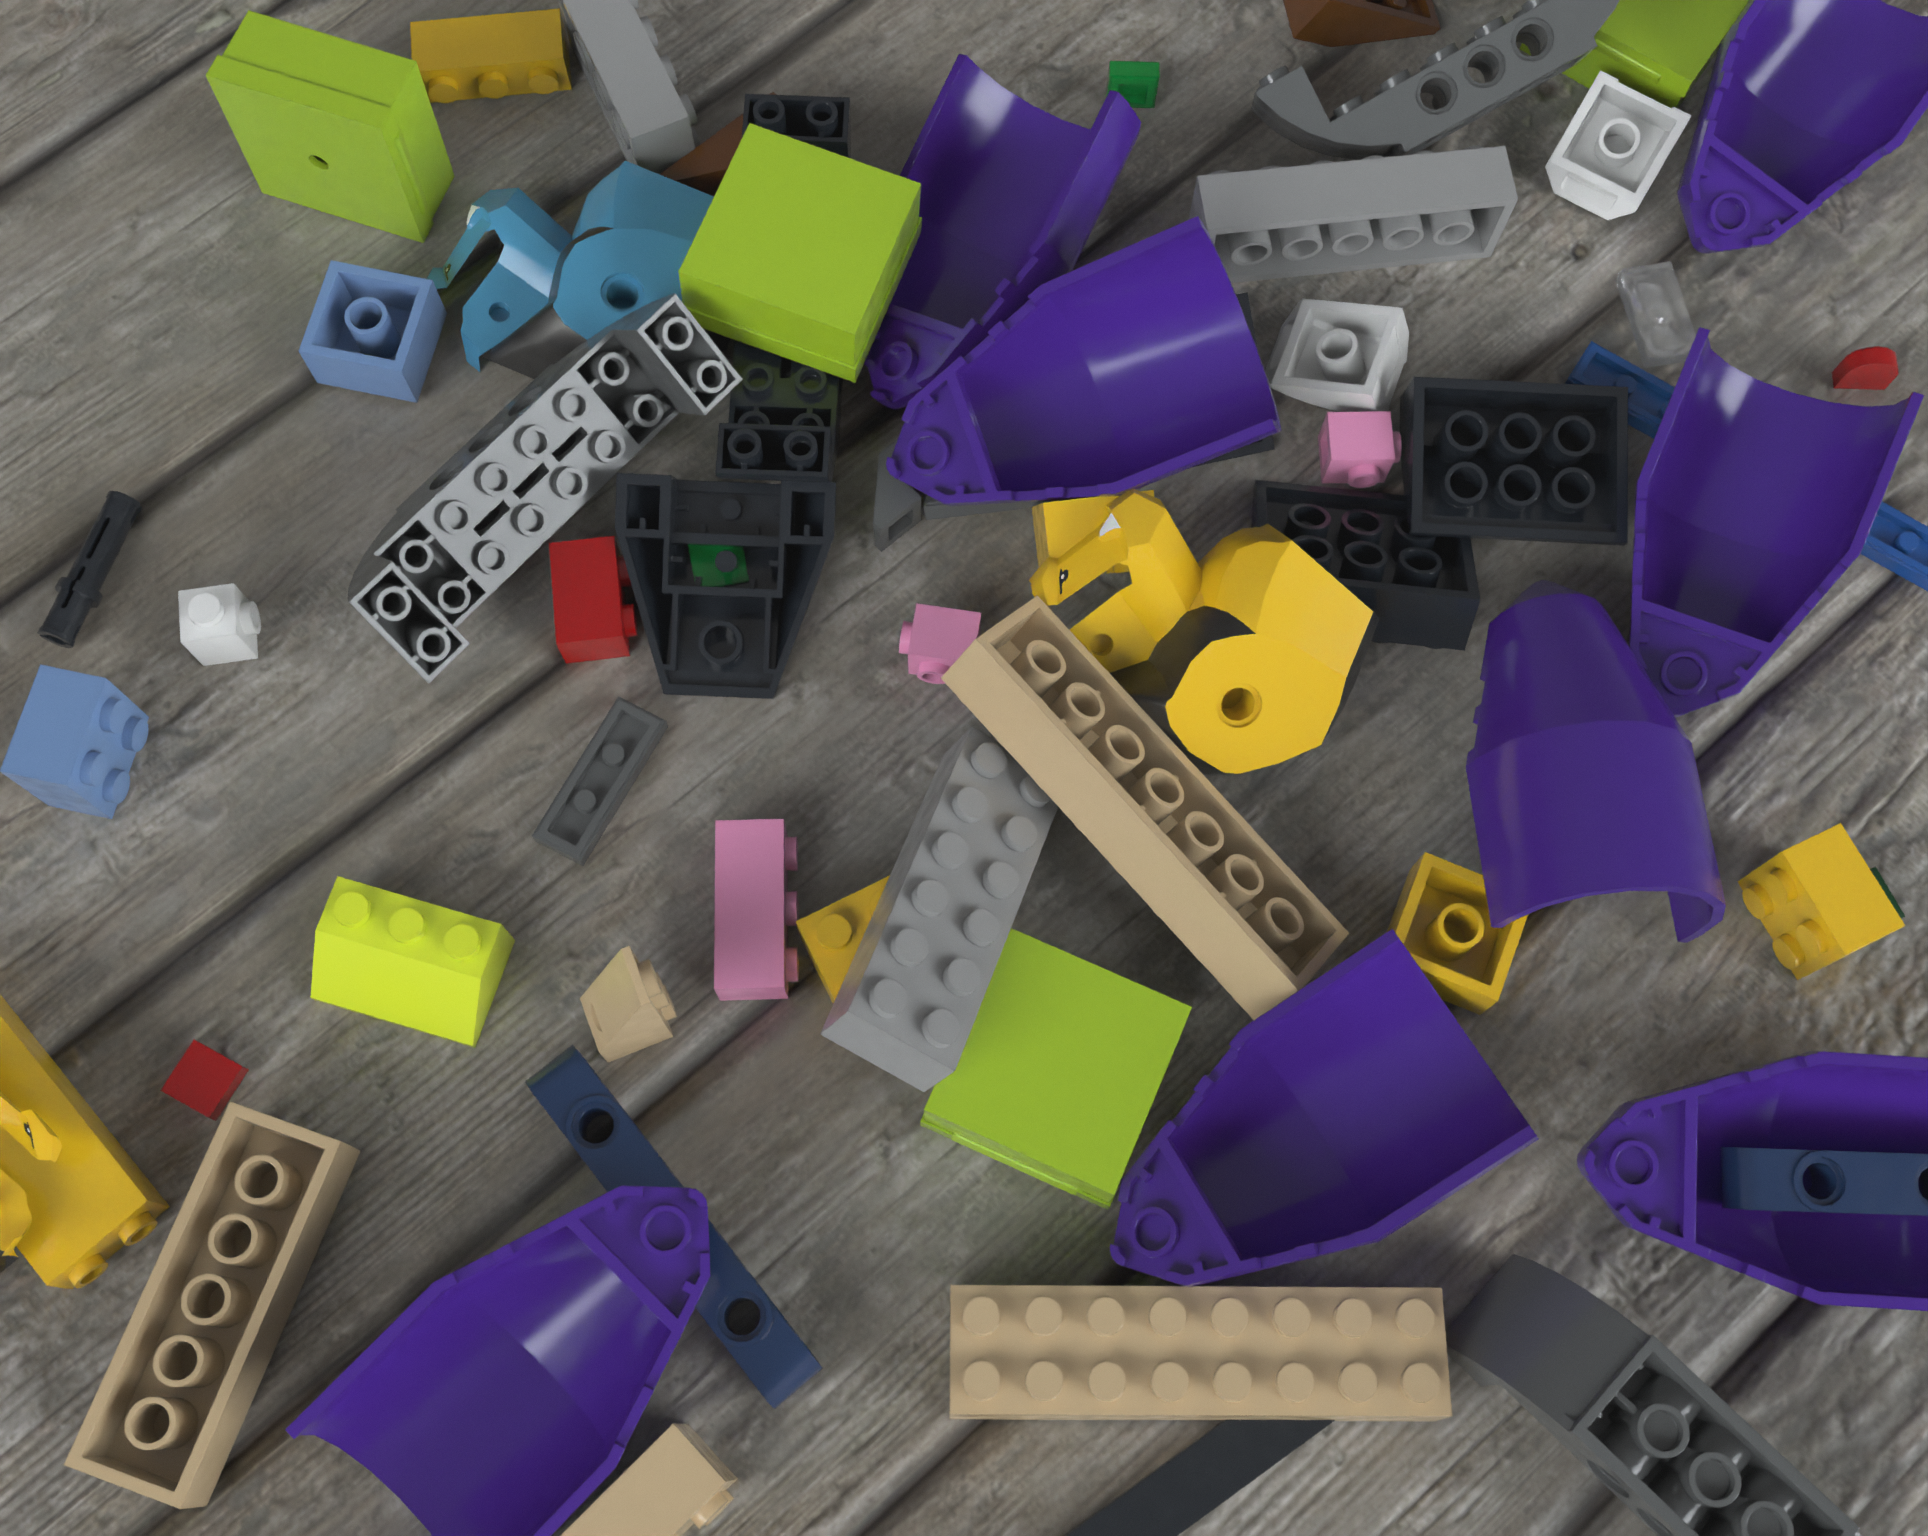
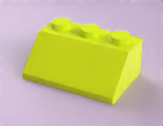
M337 876L315 930L310 998L475 1048L515 939L502 924Z

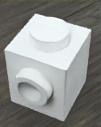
M234 583L178 591L180 642L203 666L258 658L257 634L261 631L259 611L255 602H249Z

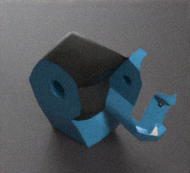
M624 161L619 168L604 177L588 193L573 234L570 235L519 188L489 190L472 203L467 217V229L443 268L433 267L426 279L433 280L436 289L447 288L486 231L495 229L504 244L503 251L496 265L462 308L463 324L460 331L466 360L479 372L480 357L535 379L550 364L557 363L583 342L627 314L673 293H676L682 301L678 271L714 196ZM704 329L721 352L726 350L731 338Z

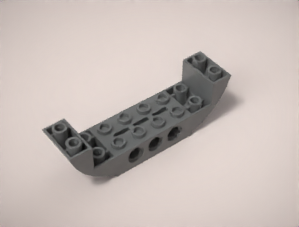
M1528 0L1521 6L1522 10L1512 16V21L1506 23L1503 16H1500L1488 22L1474 32L1475 36L1466 42L1467 46L1458 50L1455 43L1447 45L1426 59L1427 63L1420 67L1421 71L1412 77L1408 69L1397 73L1379 85L1381 89L1374 93V98L1364 103L1361 95L1336 108L1333 111L1334 115L1329 119L1303 67L1300 66L1289 72L1287 66H1282L1259 80L1260 87L1255 92L1251 109L1255 115L1276 133L1303 148L1327 156L1361 160L1373 155L1382 157L1412 155L1577 65L1598 46L1594 35L1615 10L1619 0ZM1516 42L1525 44L1529 48L1531 56H1525L1520 53ZM1468 67L1480 70L1484 75L1485 83L1474 81L1469 75ZM1429 93L1438 100L1439 109L1433 110L1425 107L1421 101L1420 94Z
M676 293L655 300L627 314L583 342L557 363L550 364L395 509L397 511L396 514L381 530L357 566L348 588V602L427 683H430L470 644L456 628L678 413L706 415L742 378Z
M1512 1254L1445 1330L1447 1354L1480 1386L1501 1385L1657 1536H1861L1858 1532L1860 1527L1654 1335L1645 1333L1614 1308L1586 1289L1533 1260Z

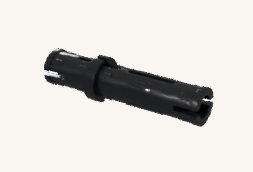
M118 491L108 492L107 499L87 535L67 577L59 578L55 586L58 595L43 625L37 632L45 640L61 647L73 648L75 639L90 609L99 606L103 598L99 591L137 515L143 508L137 500Z

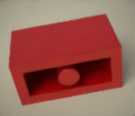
M615 536L549 543L556 644L565 663L631 656L629 637L638 636L637 615L634 604H626L625 587H632L624 557L620 553Z

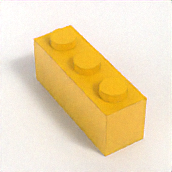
M560 8L410 22L411 59L417 61L430 103H451L456 100L477 98L498 99L510 95L549 94L554 91L572 90L569 43Z

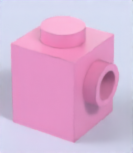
M1391 411L1327 412L1318 435L1322 484L1348 483L1355 488H1366L1377 483H1384L1393 463H1398L1401 457V435L1399 431L1392 430Z
M916 603L913 622L903 621L899 643V653L908 655V674H915L920 680L928 683L945 684L941 677L970 644L980 636L981 613Z

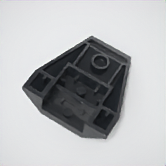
M617 473L615 530L663 694L774 699L835 538L836 482L781 481V484L677 480L672 475ZM688 545L743 547L749 582L724 587L702 586L703 577L695 576L694 582ZM724 550L717 554L715 564L720 571L732 573L738 568L739 559L731 551Z

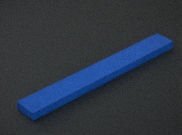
M1592 341L1565 382V384L1628 387V425L1653 439L1656 436L1675 388ZM1882 501L1861 555L1928 591V526Z

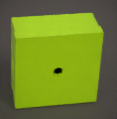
M1619 0L1615 10L1594 35L1598 46L1577 65L1562 72V74L1590 89L1601 70L1619 79V83L1670 108H1679L1718 52L1721 41L1750 0ZM1521 43L1519 49L1531 56L1529 48Z
M248 10L222 56H216L206 73V78L262 193L424 243L434 225L433 217L455 175L417 61Z
M749 123L678 271L683 304L703 329L856 383L921 234L922 217H919L921 183Z
M1011 928L956 1070L934 1085L925 1105L920 1126L1108 1210L1184 1030L1192 1006Z

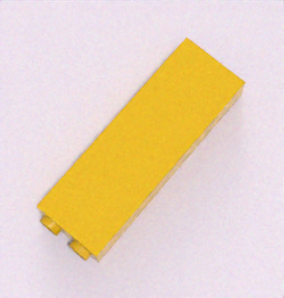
M0 994V1091L21 1112L32 1109L58 1136L62 1146L56 1163L52 1160H38L0 1125V1169L26 1191L27 1206L33 1217L28 1231L16 1247L46 1286L65 1289L82 1288L104 1273L108 1267L106 1260L124 1245L131 1246L148 1236L158 1224L156 1218L170 1206Z

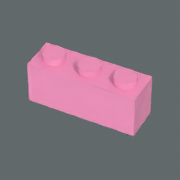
M784 819L715 820L714 990L720 1001L788 999V982H798L799 980L798 947H788V926H797L796 921L799 920L798 892H788V871H798L797 837H788Z

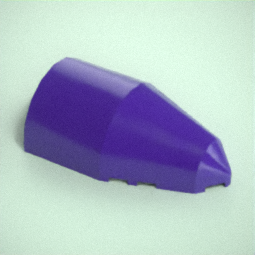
M1750 0L1720 43L1677 190L1678 201L1693 248L1699 253H1717L1768 245L1823 204L1822 202L1842 187L1861 176L1863 171L1883 156L1890 154L1902 145L1928 108V17L1910 13L1888 5L1881 0Z
M958 55L899 175L921 183L919 217H922V227L915 248L864 362V365L868 367L874 390L870 394L874 399L887 408L896 410L906 407L910 399L960 355L965 357L989 335L988 331L1000 320L1002 322L1006 321L1029 300L1027 296L1037 287L1073 270L1139 136L1141 121L1130 104L1119 92L1109 91L1092 128L1088 129L1062 120L1029 104L998 84L967 55Z
M1199 216L1037 287L1027 296L1029 300L1006 321L1002 322L1000 320L988 331L989 335L965 357L960 355L908 401L901 419L904 421V425L891 458L887 457L886 467L889 474L894 478L948 506L1121 496L1127 491L1137 490L1282 431L1272 391L1243 310L1217 249Z
M1699 327L1638 478L1635 494L1629 647L1674 717L1682 716L1738 695L1861 554L1924 398L1923 394L1912 392L1908 398L1894 405L1858 406L1833 403L1792 393L1757 380L1729 365L1711 349L1708 339L1710 330Z
M1540 580L1533 583L1489 623L1480 680L1485 681L1482 702L1475 708L1473 723L1478 725L1474 748L1468 752L1466 761V773L1491 927L1503 928L1512 921L1543 907L1586 896L1626 891H1668L1677 942L1688 943L1721 922L1726 908L1692 743L1605 608L1595 598L1548 580Z
M1391 929L1240 1029L1229 1043L1231 1048L1208 1076L1204 1075L1194 1087L1193 1090L1196 1092L1173 1121L1170 1119L1167 1121L1122 1178L1118 1197L1121 1206L1114 1245L1110 1244V1253L1113 1260L1123 1267L1191 1287L1376 1243L1536 1142L1539 1138L1397 934Z
M1810 1051L1634 1099L1619 1105L1577 1155V1166L1581 1174L1625 1227L1820 1305L1928 1311V1216L1722 1208L1720 1147L1928 1154V1058ZM1808 1168L1804 1171L1802 1178L1803 1186L1807 1193L1812 1185V1177ZM1920 1174L1918 1179V1187L1921 1195L1924 1192L1925 1187L1924 1177L1922 1174Z
M621 1185L433 1282L285 1431L293 1439L299 1435H315L342 1449L370 1470L399 1497L432 1536H551L617 1467L631 1435L710 1278L707 1199L702 1192L689 1187Z

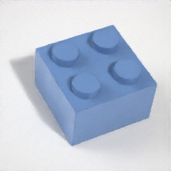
M331 260L301 342L299 353L317 383L417 403L447 312L433 280Z
M40 664L0 772L48 806L112 819L117 805L127 796L130 786L129 771L136 752L140 751L147 741L149 730L147 721L149 716L107 678Z

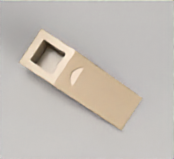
M630 946L620 949L580 997L598 1051L608 1063L672 1038L673 1034L668 1020L677 1017L665 984H662L658 972H655L650 959L640 962Z

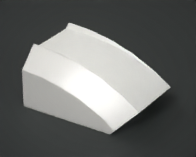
M1600 70L1545 168L1555 194L1606 220L1636 212L1692 115L1676 107L1670 108L1619 83V79Z
M1301 299L1281 326L1265 369L1270 388L1303 402L1337 412L1389 411L1404 363L1407 362L1409 330L1403 308Z

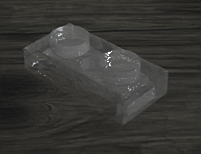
M1671 261L1622 269L1616 278V283L1644 368L1685 362L1696 334Z

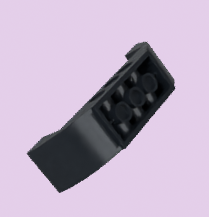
M745 94L742 137L749 123L851 158L850 97ZM735 340L733 368L742 380L730 393L728 423H719L716 476L720 479L831 482L836 464L838 439L840 438L843 378Z

